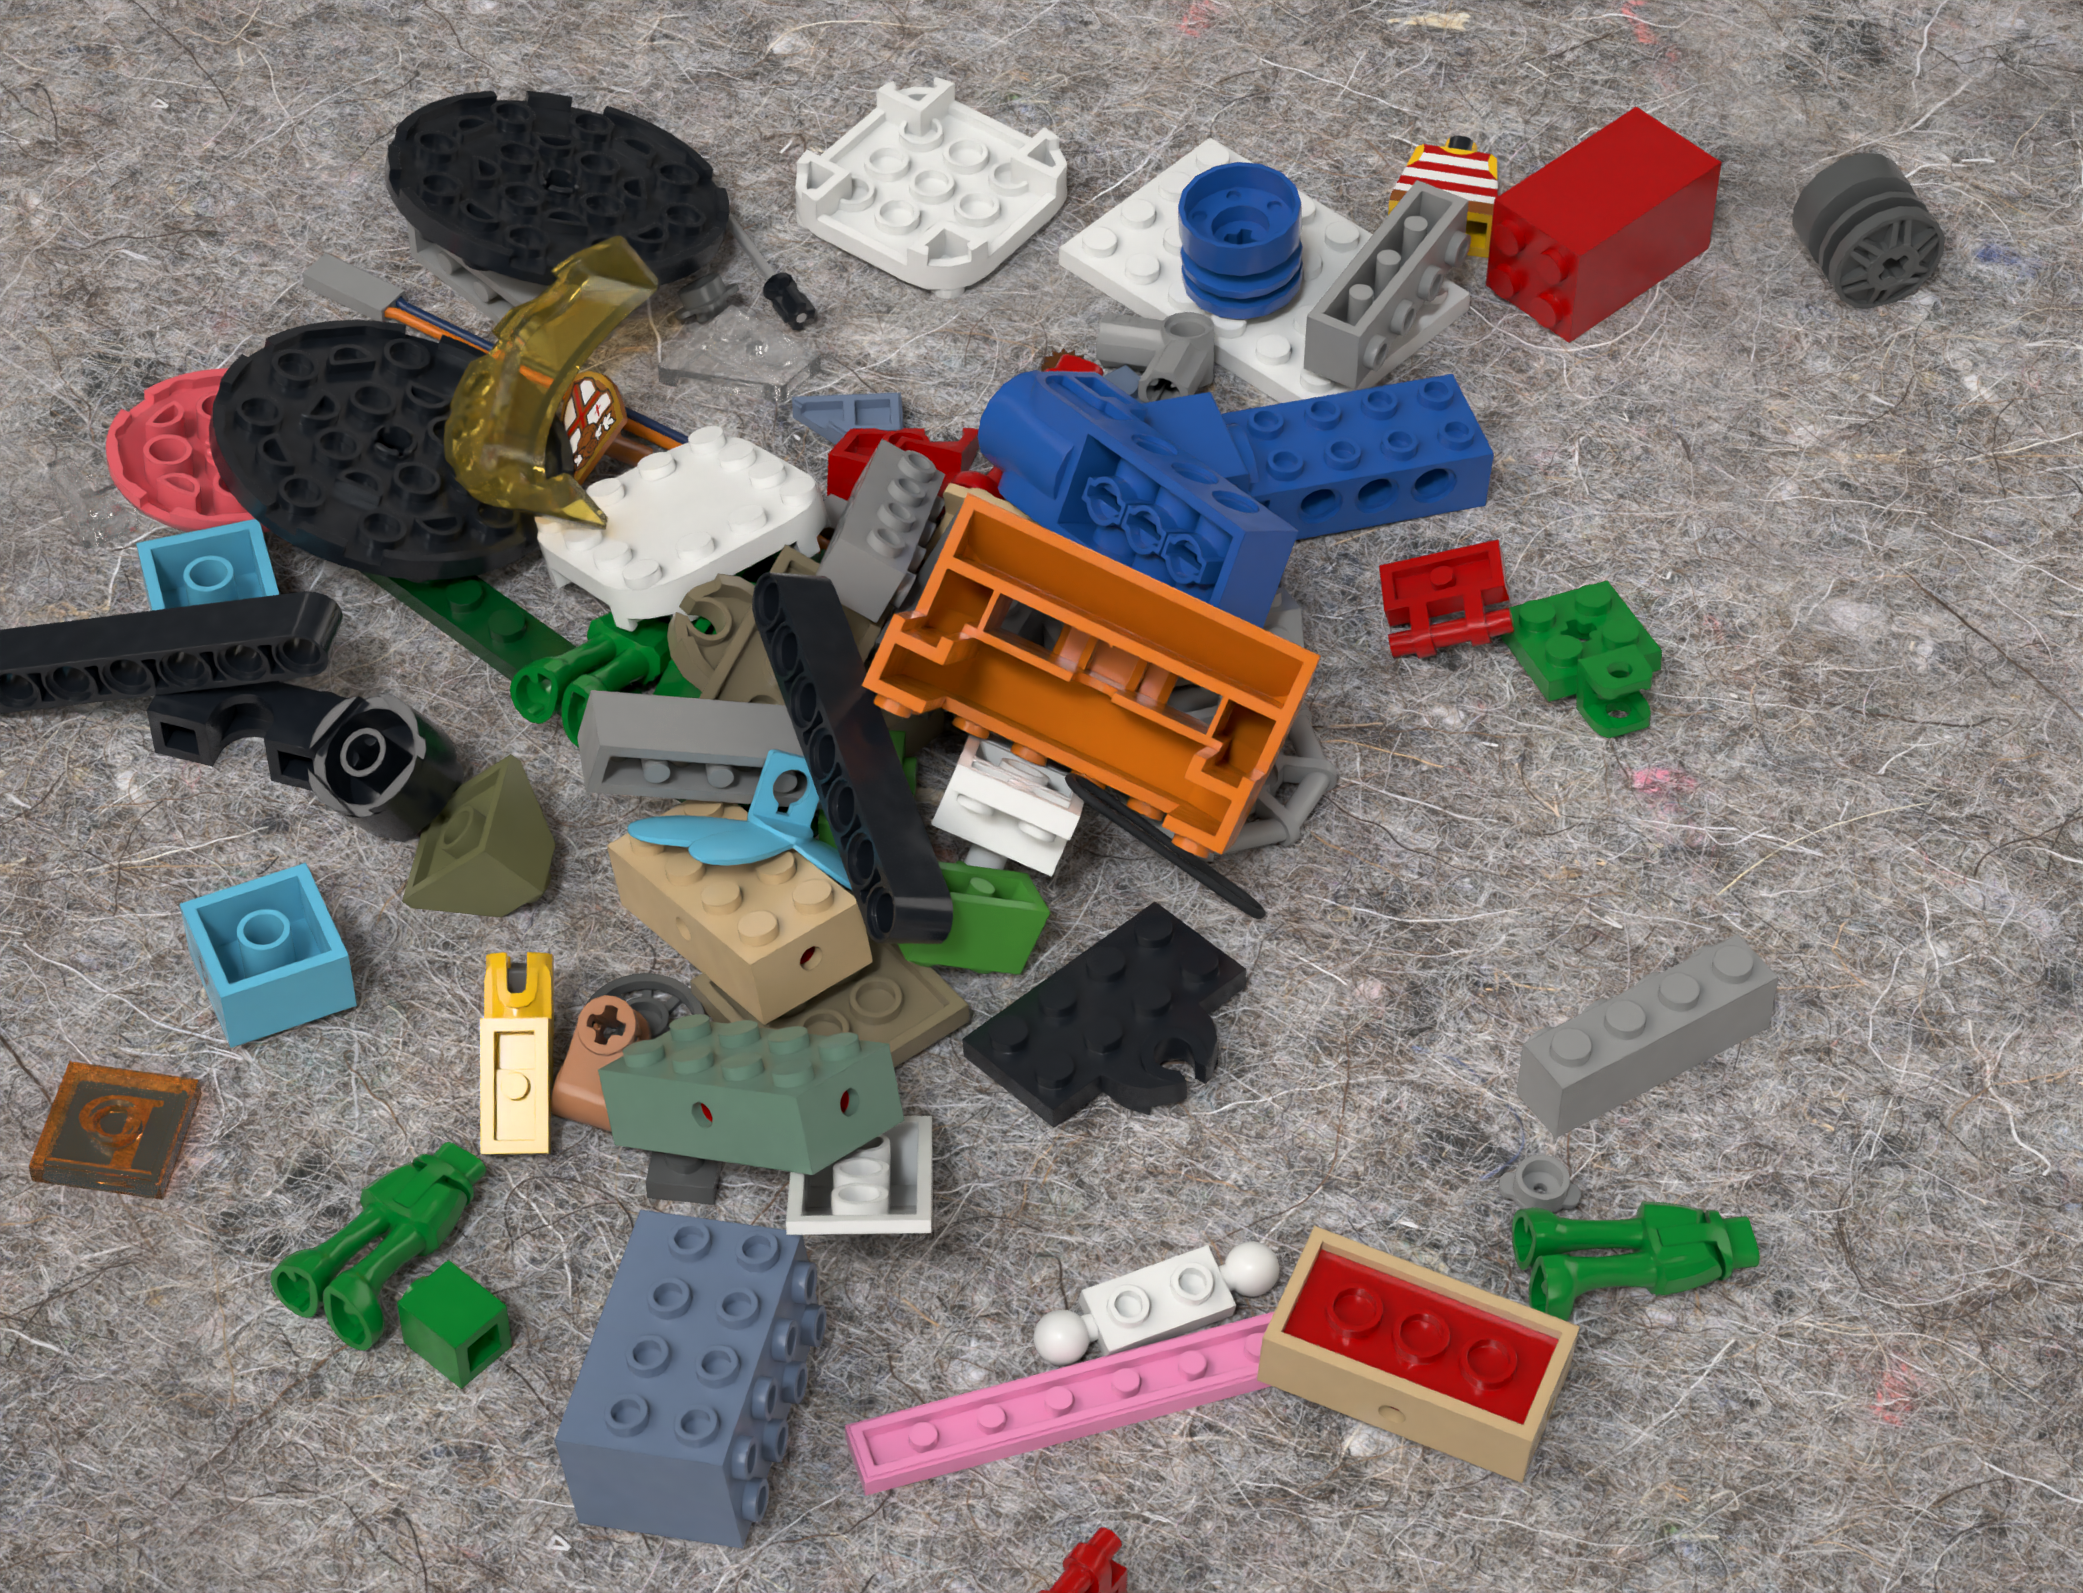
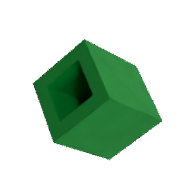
M450 1260L443 1263L429 1276H422L415 1280L407 1288L403 1297L397 1301L403 1342L460 1389L464 1388L512 1347L507 1306Z

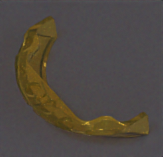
M622 236L612 237L572 254L551 270L557 280L537 298L510 309L492 330V333L498 338L497 342L488 354L471 361L466 368L450 404L452 413L445 423L444 452L446 460L454 469L457 477L455 479L477 500L492 506L574 527L592 530L606 529L608 517L570 474L563 473L547 480L545 473V449L555 413L567 389L584 363L612 330L657 290L658 278Z

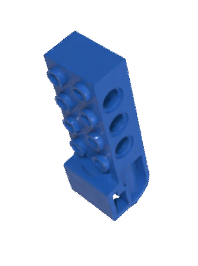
M1034 370L1020 373L1000 387L989 400L981 416L978 441L981 453L991 464L1003 472L998 489L1007 501L1044 528L1263 629L1299 530L1146 424L1144 420L1148 408L1096 372H1041Z
M1453 374L1222 414L1211 392L1141 403L1148 408L1144 420L1146 424L1299 530L1296 540L1486 506L1494 453Z

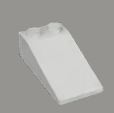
M904 1116L903 1122L814 1175L790 1172L786 1235L931 1233L933 1221L932 1116Z

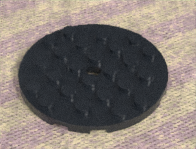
M494 91L465 93L434 101L408 115L397 126L395 138L388 145L384 177L388 193L399 212L419 231L420 236L424 240L437 244L462 258L463 263L474 270L493 271L518 280L550 286L578 263L658 283L649 290L655 291L660 288V285L677 281L700 270L718 253L724 240L730 213L729 198L726 188H719L713 182L712 175L714 169L689 145L666 130L635 115L610 106H606L602 115L571 107L573 97L553 93L526 91L525 100H497L498 96ZM579 270L557 288L583 291L640 290L644 286Z
M336 320L307 324L274 334L266 338L263 349L249 357L241 354L222 377L213 403L209 424V443L217 470L229 491L242 507L274 534L292 545L340 566L386 577L404 578L412 582L482 575L519 560L539 546L537 539L538 528L535 522L537 514L504 509L541 511L532 500L525 481L524 458L527 443L461 427L459 437L461 472L469 488L479 498L489 504L479 501L470 495L458 481L453 469L451 459L452 432L459 429L462 425L457 412L473 376L487 353L443 334L439 343L406 335V325L373 320ZM489 365L471 397L463 423L528 439L534 418L544 398L518 373L507 377ZM550 405L537 435L532 464L535 490L545 508L567 503L574 471L573 453L568 435ZM383 444H389L393 449H390L384 446Z

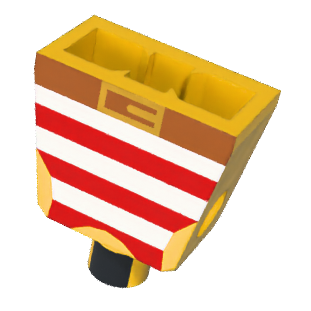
M1465 136L1449 138L1444 147L1428 144L1417 146L1390 195L1388 215L1417 180L1468 199L1466 234L1471 236V243L1467 255L1488 258L1494 199L1498 197L1497 158L1489 153L1478 152L1476 143Z

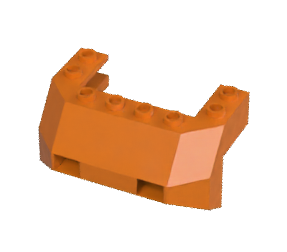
M967 493L916 609L893 615L862 686L877 693L873 701L875 705L895 715L909 719L911 714L919 716L922 713L943 708L956 714L952 724L969 734L986 740L991 731L1014 741L1010 751L1015 755L1043 767L1046 766L1050 758L1071 768L1070 773H1075L1088 779L1103 790L1108 785L1130 796L1126 805L1149 818L1161 821L1164 814L1167 813L1162 827L1175 832L1171 842L1187 852L1202 858H1208L1209 853H1214L1215 851L1223 854L1234 845L1308 693L1321 656L971 493ZM1013 599L1065 623L1052 651L1001 628ZM1179 676L1223 696L1211 724H1207L1167 705V701Z

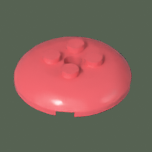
M228 368L186 373L166 379L144 390L145 400L133 407L129 412L121 409L111 423L107 434L106 457L108 470L124 498L143 514L166 526L187 533L255 519L242 507L227 488L217 470L209 443V424L213 403L218 393L221 379ZM260 523L263 533L271 532V530Z

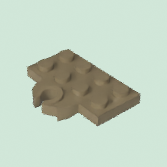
M785 544L769 572L816 575L820 564ZM718 573L714 580L694 587L685 595L679 607L687 615L702 616L708 619L713 624L716 634L707 635L701 633L693 626L688 616L676 612L669 623L667 632L670 656L682 676L702 692L699 699L785 705L754 620L752 597L755 585L738 576ZM841 604L863 663L894 607L890 604L886 606L877 623Z

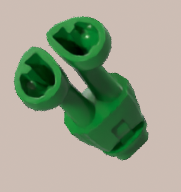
M612 612L592 620L586 635L587 642L562 655L537 659L525 665L514 676L510 685V694L516 710L529 722L541 724L548 721L561 709L564 731L569 740L579 748L577 736L591 690L619 692L630 683L646 685L667 668L672 659L667 632L673 615L643 619L637 622L638 625L632 632L616 627ZM697 619L691 621L693 626L697 622ZM601 664L603 665V667L597 669L596 671L590 674H585L586 672L595 668L596 666H599Z
M445 1142L432 1156L420 1154L412 1162L410 1161L380 1176L362 1189L360 1203L363 1210L350 1223L318 1246L299 1250L286 1256L275 1267L270 1275V1282L277 1297L290 1311L304 1318L313 1317L324 1305L328 1323L339 1339L356 1350L365 1351L381 1338L385 1328L384 1314L378 1300L380 1291L389 1278L416 1255L426 1257L429 1253H434L454 1229L464 1208L473 1200V1186L486 1174L484 1163L478 1157L454 1143ZM379 1236L383 1238L370 1254L352 1268L339 1274L343 1267L369 1243Z
M1642 1201L1637 1209L1636 1217L1618 1220L1570 1219L1560 1217L1547 1209L1531 1207L1517 1210L1512 1222V1245L1515 1260L1521 1270L1532 1269L1529 1282L1530 1308L1564 1321H1568L1576 1297L1593 1290L1610 1287H1646L1651 1295L1655 1294L1656 1296L1681 1293L1717 1279L1727 1280L1731 1277L1733 1269L1757 1267L1760 1260L1759 1248L1747 1216L1722 1218L1717 1210L1708 1209L1704 1214L1702 1209L1673 1203ZM1616 1248L1633 1251V1253L1601 1257H1573L1565 1255V1253L1590 1249Z

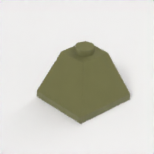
M510 754L460 785L452 793L440 814L422 829L403 895V903L414 909L502 918L525 903L532 904L545 893L551 881L549 868L556 843L519 759Z

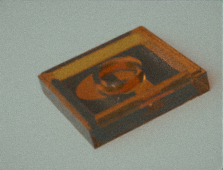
M69 1061L29 1164L32 1181L164 1200L202 1095L199 1079Z

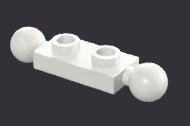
M1248 1241L1235 1246L1227 1255L1225 1264L1218 1266L1209 1246L1206 1245L1081 1290L1078 1300L1084 1315L1079 1316L1072 1311L1062 1309L1054 1310L1044 1315L1037 1323L1034 1331L1035 1348L1045 1361L1057 1366H1066L1082 1358L1088 1349L1089 1343L1095 1340L1104 1357L1161 1342L1231 1317L1236 1308V1303L1230 1291L1234 1290L1248 1297L1265 1294L1272 1289L1278 1279V1259L1275 1253L1265 1244Z

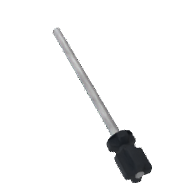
M729 213L727 228L767 280L763 287L764 297L772 301L775 311L784 323L789 324L792 330L803 329L805 320L815 318L816 309L805 294L800 293L797 289V284L790 274H776L733 215Z

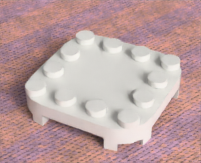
M938 77L934 78V87H910L897 90L894 81L876 90L877 107L820 156L806 149L797 161L795 186L796 221L801 227L810 230L817 237L907 283L931 290L935 296L942 299L959 297L964 293L966 286L973 285L989 275L1048 222L1067 199V162L1059 149V137L1044 127L1031 138L956 101L955 83Z
M707 426L694 431L689 436L688 443L666 452L650 454L642 458L637 467L616 478L603 479L593 483L588 487L585 494L564 505H553L546 508L554 517L605 530L584 529L591 527L560 520L567 523L563 524L550 517L537 514L535 516L538 528L537 539L550 578L555 586L559 589L570 582H574L608 604L616 627L632 632L636 629L637 622L643 619L670 614L674 616L676 612L688 616L690 621L698 619L699 616L687 615L679 605L691 589L714 580L718 573L734 575L782 550L785 544L809 558L820 551L816 537L823 528L830 527L831 525L819 484L811 475L754 443L734 436L725 437L721 427Z

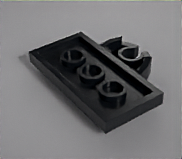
M1153 902L962 1039L963 1054L966 1059L1053 1128L1102 1092L1124 1108L1150 1115V1107L1172 1104L1187 1099V1080L1180 1071L1164 1068L1159 1065L1160 1063L1170 1059H1180L1191 1065L1194 1070L1195 1079L1207 1084L1212 1077L1215 1065H1218V1044L1213 1019L1208 1014L1246 987V968L1157 902Z

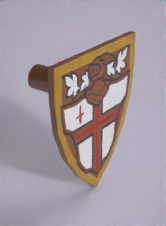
M592 371L572 375L560 421L569 438L574 463L567 502L572 499L603 455L637 467L642 458L653 454L651 447L621 436V430L627 423L628 418L619 389L608 376Z

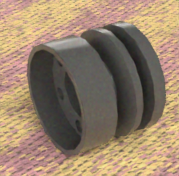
M1860 153L1833 163L1819 172L1802 190L1793 208L1792 226L1814 261L1819 264L1826 279L1832 284L1841 301L1855 308H1874L1899 301L1917 290L1933 274L1943 256L1945 236L1938 222L1929 213L1924 202L1917 198L1911 184L1897 164L1882 154Z

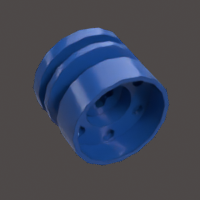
M1245 162L1214 166L1195 176L1182 190L1178 205L1179 236L1182 242L1180 251L1182 261L1181 272L1187 296L1200 309L1224 318L1250 319L1266 316L1286 306L1300 290L1303 277V246L1300 240L1302 208L1296 185L1280 171L1263 164Z

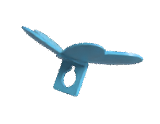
M772 749L768 752L747 815V821L707 816L674 815L640 819L628 825V833L640 841L660 845L689 847V854L693 858L712 865L729 866L753 863L794 848L820 870L852 890L838 849L813 837L810 825L819 797L805 758L802 755ZM799 770L806 775L807 790L798 801L789 805L787 813L777 811L779 803L773 794L774 782L785 771Z

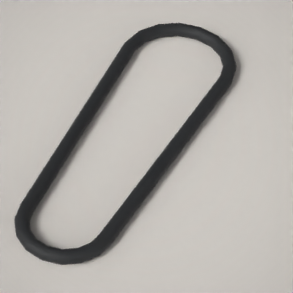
M1070 773L1065 776L1068 787L1077 796L1123 830L1247 915L1256 919H1262L1266 915L1264 908L1248 893L1194 854L1174 845L1171 842L1172 838L1108 792L1078 774ZM1089 792H1091L1092 794H1094L1095 796H1097L1099 799H1101V800L1104 801L1106 804H1108L1109 806H1111L1113 809H1115L1116 811H1118L1120 814H1122L1123 816H1125L1127 819H1129L1130 821H1132V822H1133L1134 824H1136L1138 827H1136L1135 825H1133L1132 823H1130L1128 820H1126L1125 818H1123L1122 816H1120L1119 814H1117L1115 811H1113L1112 809H1110L1109 807H1107L1106 805H1104L1102 802H1100L1098 799H1096L1094 796H1092Z

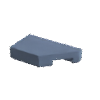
M901 392L792 397L793 418L835 445L851 428H877L885 431L903 429Z

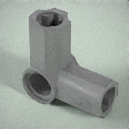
M1195 312L1176 313L1166 317L1164 320L1106 313L1100 322L1099 335L1096 341V360H1100L1101 366L1120 368L1127 365L1131 370L1144 371L1139 380L1138 394L1139 399L1145 403L1194 395L1197 388L1208 385L1214 378V323L1211 318Z

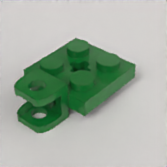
M1608 580L1509 607L1515 632L1499 636L1548 702L1577 694L1576 709L1596 733L1606 738H1613L1649 727L1651 709L1644 696L1640 693V690L1650 689L1653 672L1661 670L1662 650ZM1577 638L1586 639L1588 641L1581 642ZM1620 710L1628 713L1629 715L1622 718H1615L1608 715V713L1611 711Z

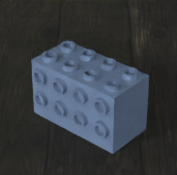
M647 1210L639 1211L554 1440L579 1523L744 1548L752 1521L760 1522L766 1511L769 1494L767 1476L772 1462L780 1463L786 1451L788 1441V1423L786 1419L791 1405L800 1404L805 1394L808 1377L806 1360L811 1346H820L826 1328V1308L824 1305L818 1304L815 1293L817 1266L814 1262L808 1261L803 1235H786V1230Z

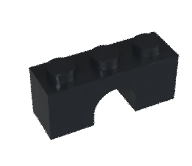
M280 681L155 695L146 711L155 753L213 767L222 750L230 743L242 738L259 737L264 739L271 781L313 791L308 776V770L313 772L315 753L310 750L313 735L324 717L339 703L349 698L329 691H317Z

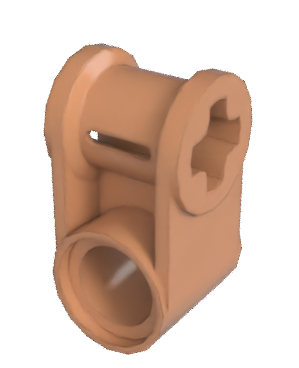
M603 995L592 999L583 1007L578 1016V1022L566 1059L557 1074L551 1096V1112L553 1115L612 1132L598 1069L622 1057V1051L626 1046L638 1041L651 1040L652 1036L647 1020L641 1013L632 1009L626 1001L617 996ZM620 1023L626 1026L622 1036L611 1035L608 1040L603 1037L607 1026L617 1028Z

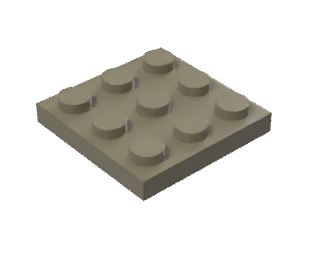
M847 887L844 888L846 891H848L851 895L854 896V893L851 889ZM868 932L867 936L873 960L872 963L766 1025H763L718 987L704 972L690 980L691 993L701 1002L704 1011L715 1022L729 1024L736 1021L752 1020L756 1021L760 1028L776 1030L801 1026L808 1029V1034L824 1036L847 1032L855 1033L858 1035L859 1040L888 1043L894 1068L969 1022V1004L931 967H924L911 961H906L897 943H876L871 939Z

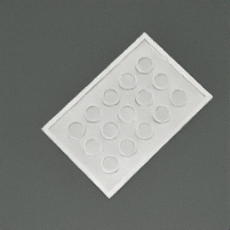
M1208 138L1059 247L1060 266L1143 318L1164 320L1168 316L1182 312H1195L1211 318L1214 323V362L1280 403L1355 391L1353 388L1303 369L1307 315L1373 234L1301 191L1297 190L1302 208L1300 240L1303 246V277L1300 290L1286 306L1266 316L1250 319L1224 318L1200 309L1187 296L1182 281V261L1180 255L1182 242L1179 236L1178 205L1182 190L1195 176L1214 166L1234 162L1252 163L1212 138ZM1444 277L1436 298L1431 302L1426 300L1417 311L1410 331L1405 336H1397L1390 345L1387 357L1378 371L1371 370L1356 390L1371 388L1469 310L1471 293Z

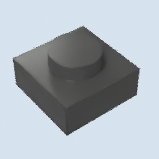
M652 1151L646 1178L647 1198L714 1205L723 1161Z

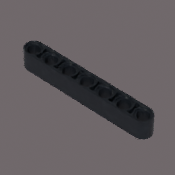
M763 573L754 587L752 597L754 620L867 932L876 943L941 944L947 939L952 928L953 904L881 709L873 703L876 697L875 693L862 686L867 672L832 581L826 576Z
M304 591L1 629L0 714L312 677L321 674L327 668L343 620L342 610L336 601L327 595Z

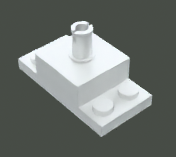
M992 731L987 740L969 734L931 825L972 842L964 861L967 865L1003 870L1008 858L1052 877L1068 840L1070 841L1077 826L1084 803L1068 787L1065 781V776L1070 774L1072 769L1050 758L1045 767L1029 762L1010 751L1014 741Z

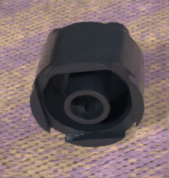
M378 693L380 696L365 699L359 695L351 697L334 707L324 717L313 735L310 750L315 753L313 772L308 770L311 788L323 804L368 833L382 838H392L398 842L411 840L417 835L419 830L426 827L440 814L452 793L462 784L464 776L463 767L457 761L453 742L441 727L396 696Z

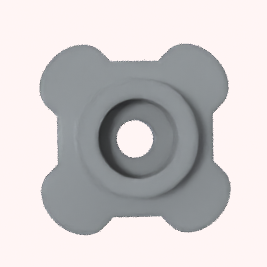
M1538 1154L1525 1158L1519 1163L1516 1173H1504L1499 1182L1501 1195L1513 1199L1521 1209L1538 1207L1555 1213L1562 1208L1574 1209L1579 1204L1581 1197L1579 1187L1570 1183V1175L1566 1166L1558 1159L1548 1155ZM1534 1189H1541L1546 1193H1536Z

